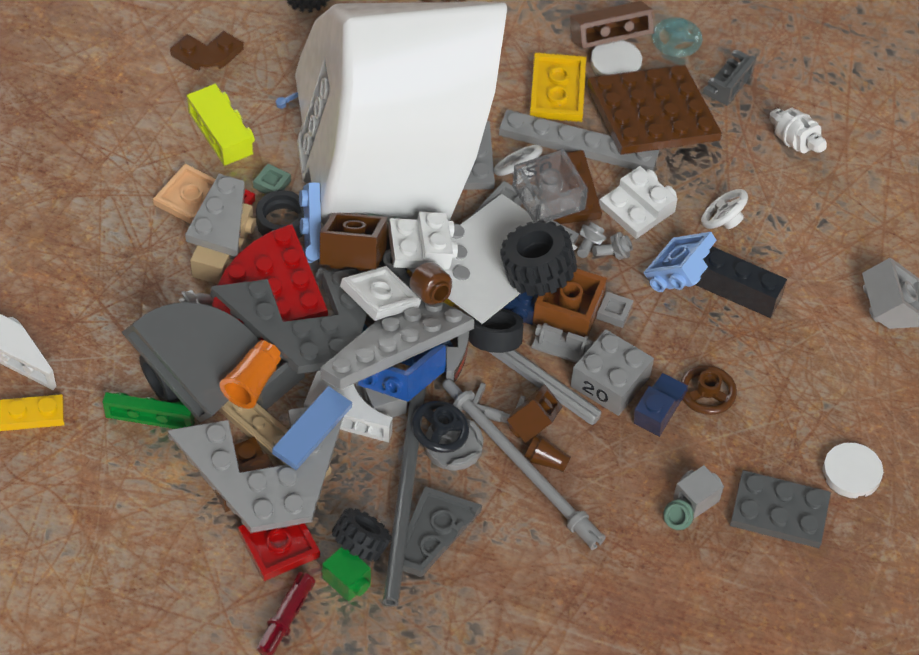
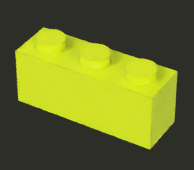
M213 84L187 95L189 114L224 166L253 155L252 143L255 142L254 135L249 127L245 128L239 111L232 109L230 100L225 92H221L218 86Z

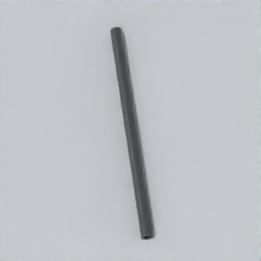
M426 387L409 402L383 604L389 607H395L399 604L419 442L412 431L411 421L414 412L424 404Z

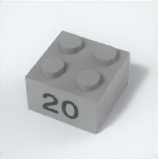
M605 329L573 367L570 387L619 416L649 380L654 358Z

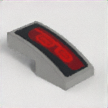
M469 331L457 336V347H446V379H450L454 383L457 381L465 364L468 352Z

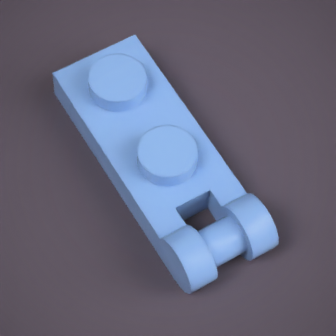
M307 183L303 186V190L299 192L300 207L304 208V218L300 219V233L304 235L305 248H303L308 263L320 259V183Z

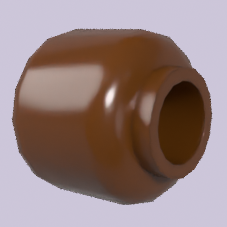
M426 262L418 266L412 273L410 287L423 302L428 305H435L444 302L450 296L452 279L440 265L435 262Z

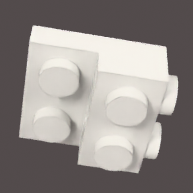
M639 166L621 178L619 186L602 197L599 203L601 209L637 239L673 214L678 198L671 186L664 187L658 182V178L652 170L648 169L645 171Z
M419 212L417 220L389 218L388 232L393 267L417 268L423 263L435 262L444 270L450 269L452 258L457 257L458 244L456 241H451L454 235V222L448 221L447 213Z

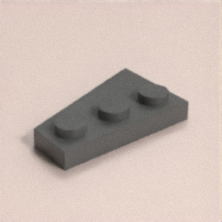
M425 486L408 526L403 571L422 577L482 511V505Z

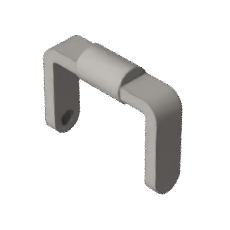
M481 383L473 403L488 419L509 424L507 419L510 414L479 404L486 387L485 383ZM521 395L516 408L525 401V396Z

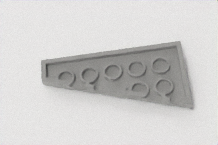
M421 300L419 308H408L403 313L374 322L320 368L321 379L341 390L473 330L474 318L444 302L428 305Z

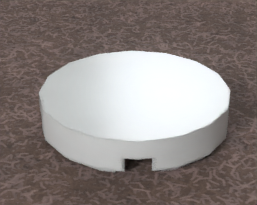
M621 40L598 45L592 51L591 67L596 75L597 73L602 76L641 71V53L633 44Z
M842 443L834 446L827 453L822 467L829 487L839 495L848 498L871 495L879 487L884 473L882 462L877 454L867 446L858 443Z

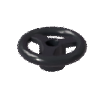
M430 401L418 407L413 414L411 421L413 434L418 442L427 449L438 453H450L458 450L466 443L469 436V423L462 411L456 406L444 401ZM422 416L432 424L433 435L431 440L421 430L420 421ZM448 431H460L459 437L454 442L439 444L442 435L447 434Z

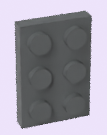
M743 470L730 526L820 548L831 492Z

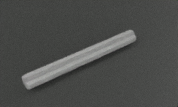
M516 350L504 353L489 352L538 388L545 384L562 405L589 424L594 425L601 417V410Z

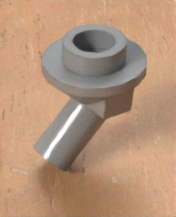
M592 222L588 226L583 224L579 235L584 237V240L577 251V255L580 258H586L593 244L601 245L607 238L603 235L605 230Z
M617 232L610 237L611 244L594 245L592 248L594 256L615 254L618 260L629 258L630 251L633 250L630 238L627 235L624 236L621 232Z
M189 290L187 292L182 291L183 297L178 300L180 303H199L212 306L214 298L210 294H195L193 290Z

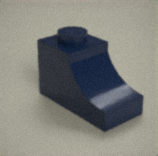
M662 373L657 382L652 387H648L635 408L634 424L660 437L687 393L688 385Z

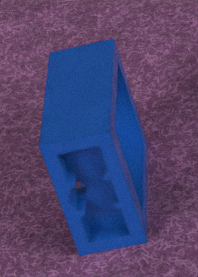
M437 345L400 362L411 366L406 371L391 366L359 381L358 385L408 402L446 371V345Z

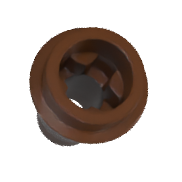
M534 436L524 456L531 460L530 463L564 472L571 456L565 454L544 436L542 438Z

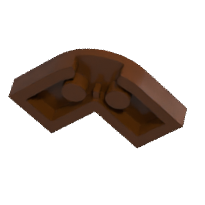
M222 31L208 45L186 34L170 48V53L172 57L200 71V67H213L217 65L221 69L244 50V44L225 31Z

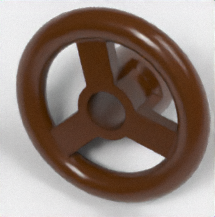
M709 365L694 367L688 370L680 381L688 385L692 378L700 375L697 390L690 393L687 391L682 399L689 408L705 415L723 413L736 400L737 388L734 380L727 372L718 367ZM722 380L727 385L728 395L720 391ZM703 397L714 398L722 403L716 406H704L697 403L696 400Z

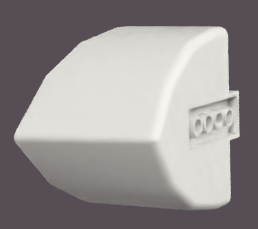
M505 2L339 3L330 7L315 20L301 53L295 78L302 118V126L297 139L303 182L320 183L321 223L326 224L332 213L369 215L371 213L388 218L398 217L399 219L417 220L419 212L447 213L448 221H450L475 163L495 94L507 13Z

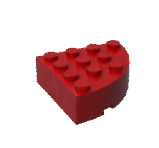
M293 224L273 230L253 241L234 258L225 269L218 285L268 279L283 322L328 316V309ZM217 297L213 299L212 307L230 314L231 310Z

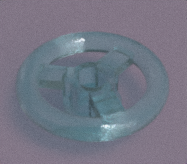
M683 18L662 20L654 27V33L652 34L655 46L661 52L674 57H684L695 53L700 48L703 40L700 29L693 22ZM664 28L670 34V40L666 45L660 39V32ZM694 42L688 48L674 49L677 44Z

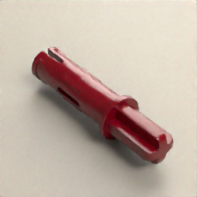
M302 572L297 574L294 583L284 597L275 616L267 621L268 629L257 646V651L260 654L273 655L283 637L290 634V626L316 583L311 575L303 574Z

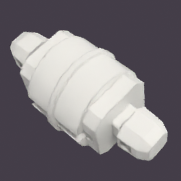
M794 108L786 111L775 109L770 112V121L775 125V135L788 147H792L803 154L810 150L820 153L826 149V140L821 136V126L808 114H804Z

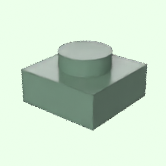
M267 164L254 179L253 188L265 194L284 190L291 182V174Z

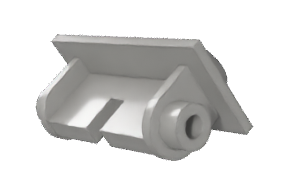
M544 323V325H537L536 337L531 348L577 363L594 342L588 340V336L582 337L570 332L564 333L563 330Z

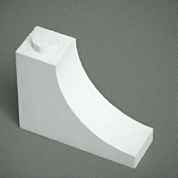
M317 371L304 402V407L311 406L329 386L352 402V408L344 416L340 430L389 443L392 435L393 417L384 415L369 406L358 394L354 384L340 390L321 379V371Z

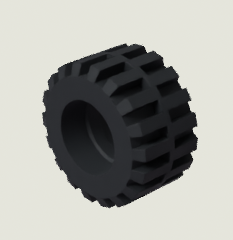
M538 220L537 223L528 222L523 227L520 225L515 228L516 231L510 232L507 235L508 239L503 240L501 244L502 249H500L505 272L513 289L516 288L517 292L521 294L526 292L528 296H534V294L544 296L545 293L551 292L552 294L557 292V288L565 287L567 285L566 281H571L574 277L573 273L577 270V261L568 231H565L561 225L556 226L555 222L545 223L544 220Z

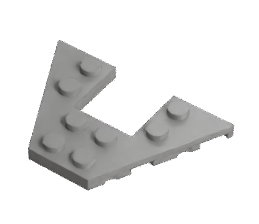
M309 407L288 410L290 427L297 422ZM343 418L297 470L289 465L239 473L229 420L168 430L169 439L173 440L187 456V460L196 466L200 471V475L213 490L216 489L231 511L242 519V523L250 533L312 522Z

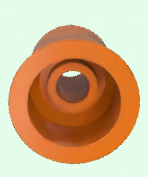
M265 340L259 341L253 349L248 351L242 361L220 381V389L223 395L239 407L246 409L255 407L263 388L281 360L279 349L274 344L268 343Z

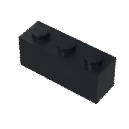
M712 246L709 249L710 253L703 258L708 267L702 273L700 281L695 285L771 318L782 299L787 279Z

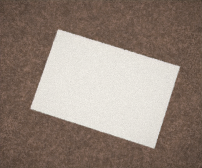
M500 194L460 224L465 230L464 236L459 239L451 238V241H456L458 245L464 246L467 249V256L464 259L452 258L450 269L445 270L452 279V289L448 299L482 324L520 294L516 288L513 289L505 272L500 254L503 240L508 239L507 235L510 232H515V228L520 225L523 227L528 222H538L536 217L503 194ZM572 244L573 250L578 248L577 246ZM457 266L468 268L470 271L469 278L466 280L456 279L453 276L454 268ZM407 268V269H409L411 272H414V270H415L416 268Z

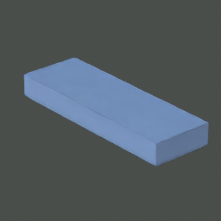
M328 386L272 448V454L297 470L352 408V402Z

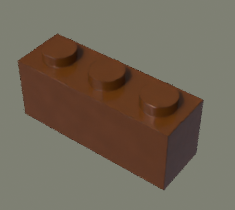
M642 1L570 16L572 40L582 49L654 33L653 10Z

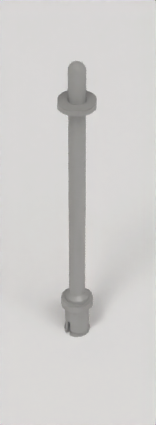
M444 380L443 388L455 400L453 405L461 411L465 410L568 519L567 528L572 533L576 532L591 550L597 548L596 542L601 545L606 536L588 520L589 515L585 511H576L472 402L475 398L474 392L472 390L463 392L452 380Z

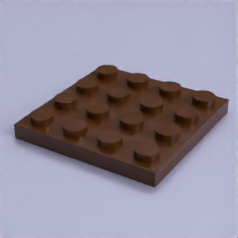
M686 65L588 78L587 87L620 155L721 140L722 132Z

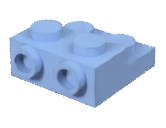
M712 232L674 237L643 273L650 282L651 287L657 292H663L666 288L682 290L684 286L691 287L700 281L702 273L707 269L708 266L703 258L710 253L709 249L717 240Z

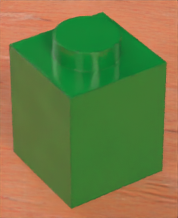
M341 547L322 563L323 579L348 602L356 595H363L371 585V567L362 559H359L357 555L353 556L350 554L349 550H344Z

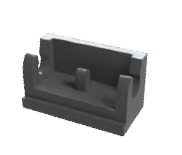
M733 50L731 55L738 58L741 62L728 58L726 64L717 75L709 79V84L703 89V94L728 106L753 75L757 57L749 56L739 50Z

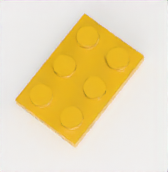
M535 53L530 107L531 116L542 119L582 122L586 57Z

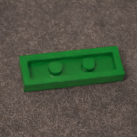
M105 392L103 407L106 418L171 429L190 427L195 424L194 415L182 402L169 403L158 401L151 397L139 398L125 393L114 394Z

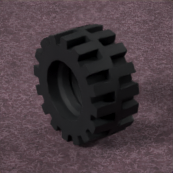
M352 508L345 509L331 531L333 532L332 536L336 538L335 541L341 544L344 550H349L353 556L357 555L362 560L366 558L370 562L372 560L377 561L391 541L390 531L384 528L385 525L382 522L379 523L374 516L370 517L369 513H362L356 508L354 510Z

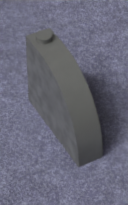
M188 302L173 303L156 308L143 315L121 332L200 423L212 417L229 401L220 389V381L242 361L250 349H253L261 341L243 323L230 314L209 305Z

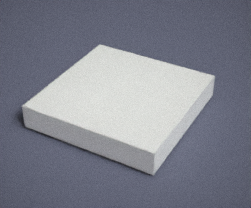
M387 266L342 278L340 287L374 321L403 313L408 308H419L421 299Z

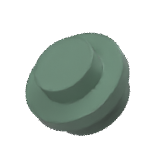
M677 499L666 505L663 517L670 528L683 530L693 522L694 511L688 502Z

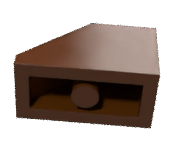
M544 384L511 413L507 419L509 428L517 438L521 437L526 443L553 423L563 406Z

